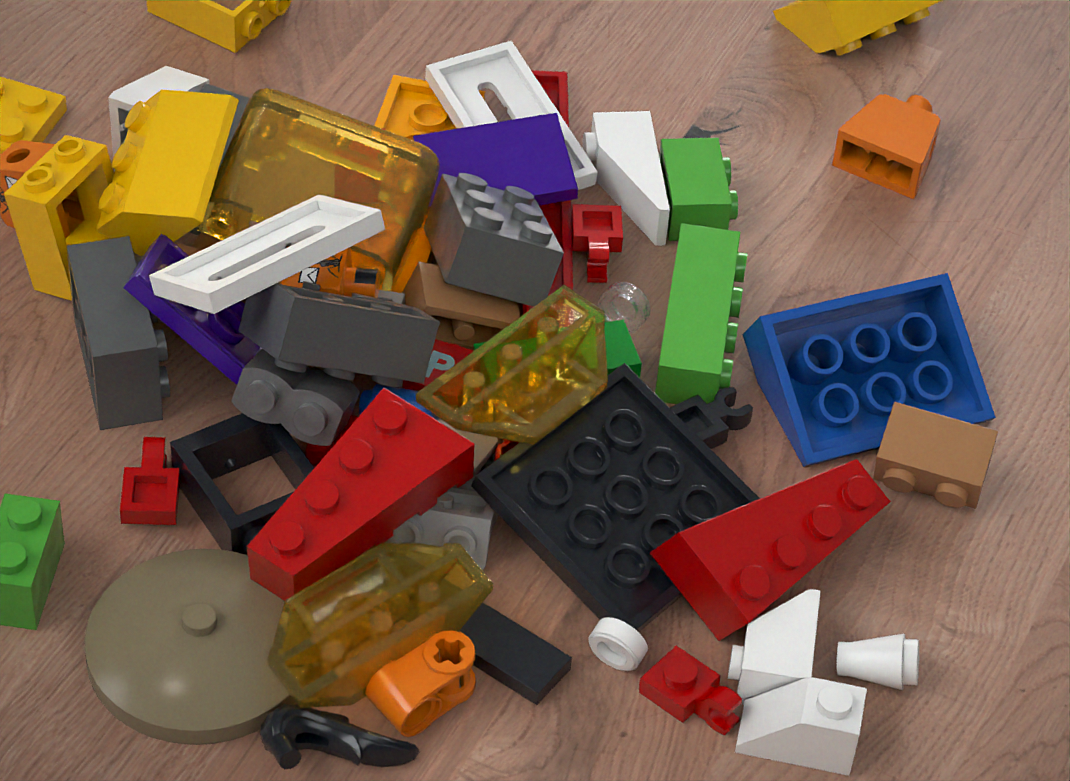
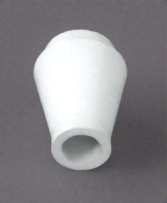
M904 633L854 642H838L837 676H850L903 690L904 685H918L919 640L905 639Z

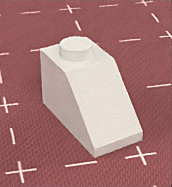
M808 589L748 623L744 646H732L728 679L738 680L737 694L742 698L741 704L744 705L746 699L811 677L820 590Z
M807 677L746 699L735 753L850 776L860 735L867 688Z

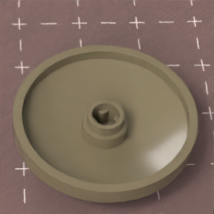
M189 549L160 555L135 566L120 576L108 587L94 606L85 633V657L88 676L97 697L105 708L126 726L139 733L178 744L201 745L234 740L260 730L261 724H263L269 713L284 704H294L302 694L312 674L315 662V625L307 601L294 608L250 579L248 555L220 549Z

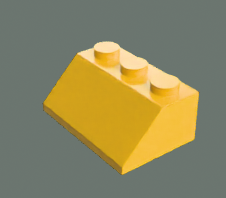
M796 0L773 12L776 20L815 53L818 54L835 49L837 56L862 47L863 44L860 38L866 35H870L871 40H875L897 31L894 23L901 19L907 25L931 15L928 7L943 0Z
M161 89L147 101H138L131 108L125 120V127L128 128L125 142L118 148L112 160L111 166L116 169L112 182L104 190L98 203V208L102 210L96 231L110 239L129 236L133 252L139 256H144L150 245L161 234L166 235L171 241L175 242L202 224L239 100L232 95Z

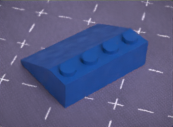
M948 273L763 315L742 334L757 383L803 467L880 448L894 402L972 424H979L996 418Z

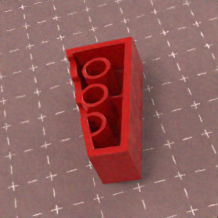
M383 388L247 545L250 579L294 608L298 607L351 568L355 558L373 545L376 548L381 546L394 536L396 528L415 514L421 516L437 504V498L453 486L459 488L472 479L474 475L475 443L386 388Z
M855 459L680 531L650 552V554L717 640L720 641L750 623L891 501L858 459Z

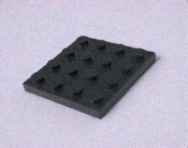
M625 363L475 476L471 487L600 620L606 617L615 618L629 624L638 632L683 596L650 552L680 531L760 499Z

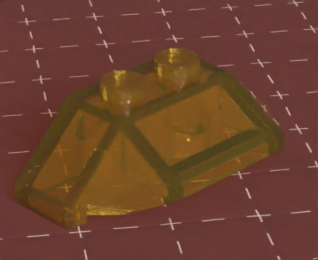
M563 285L416 393V402L456 430L491 439L534 445L607 388L604 311Z
M381 543L285 600L273 646L267 658L268 666L300 708L351 706L366 697V687L370 679L384 665L398 660L436 633L448 630L459 632L492 592L493 582L460 543H444L443 547L421 543Z

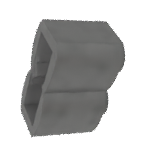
M261 349L243 368L231 400L233 405L243 414L254 420L269 424L281 423L290 434L304 442L319 446L331 445L348 424L360 391L349 380L333 377L324 373L323 370H310L307 366L306 372H295L278 367L274 364L275 358L264 349Z

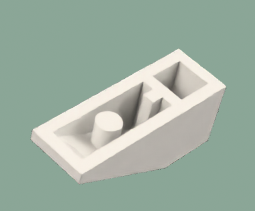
M650 111L593 113L591 132H584L583 150L598 171L596 182L618 206H621L622 210L655 246L665 245L670 208Z

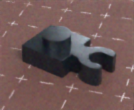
M734 387L721 389L716 393L714 401L708 404L699 395H696L670 407L710 449L726 443L729 430H740L747 427L751 422L753 407L750 404L739 409L730 408L735 405L737 390Z

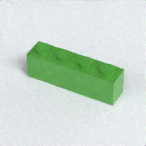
M681 223L655 394L664 403L678 404L699 395L708 404L714 401L719 389L730 387L733 360L723 357L724 352L734 354L738 323L728 322L729 317L739 318L743 288L734 287L733 284L734 282H744L748 253L738 252L740 231Z

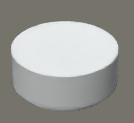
M602 618L588 638L593 653L605 664L621 671L635 670L648 651L647 643L642 635L629 624L615 618Z

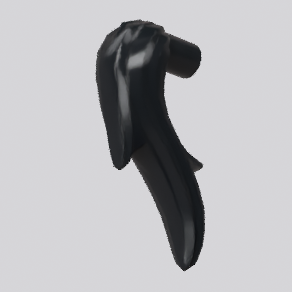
M284 704L269 713L263 724H261L260 729L265 750L270 751L283 769H291L299 764L301 760L299 750L302 749L322 751L352 761L358 766L361 763L378 767L406 764L414 760L420 752L418 747L412 743L383 736L348 723L349 719L347 716L296 704Z

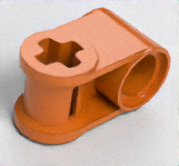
M448 630L436 633L398 660L391 661L380 668L370 679L366 687V696L402 736H415L428 728L436 719L457 705L467 701L473 695L476 687L475 673L471 668L475 661L474 644L468 636L461 632Z

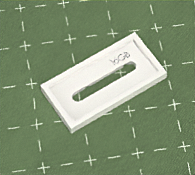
M512 41L426 65L425 79L456 129L498 122L479 93V90L483 88H488L495 92L502 105L508 108L507 112L512 120L557 113L578 190L596 185L598 171Z
M317 195L149 275L154 295L215 314L385 230L382 213L379 209Z

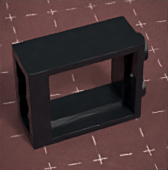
M243 413L170 442L172 468H179L181 491L222 550L248 555L247 545L293 492L236 515L213 482V479L272 456L296 490L314 469V466L281 423H263Z

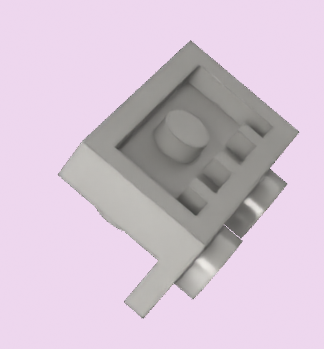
M451 488L437 498V504L421 516L415 514L396 528L394 536L379 546L377 550L385 554L391 547H394L412 559L483 570L487 563L490 536L498 514L476 491Z

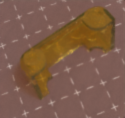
M270 88L259 89L252 94L242 113L218 169L203 222L197 227V230L224 240L249 228L252 221L260 223L317 195L379 209L382 213L385 230L351 246L352 268L378 269L380 275L379 290L393 292L426 222L440 170V162L436 154L429 147L419 142Z

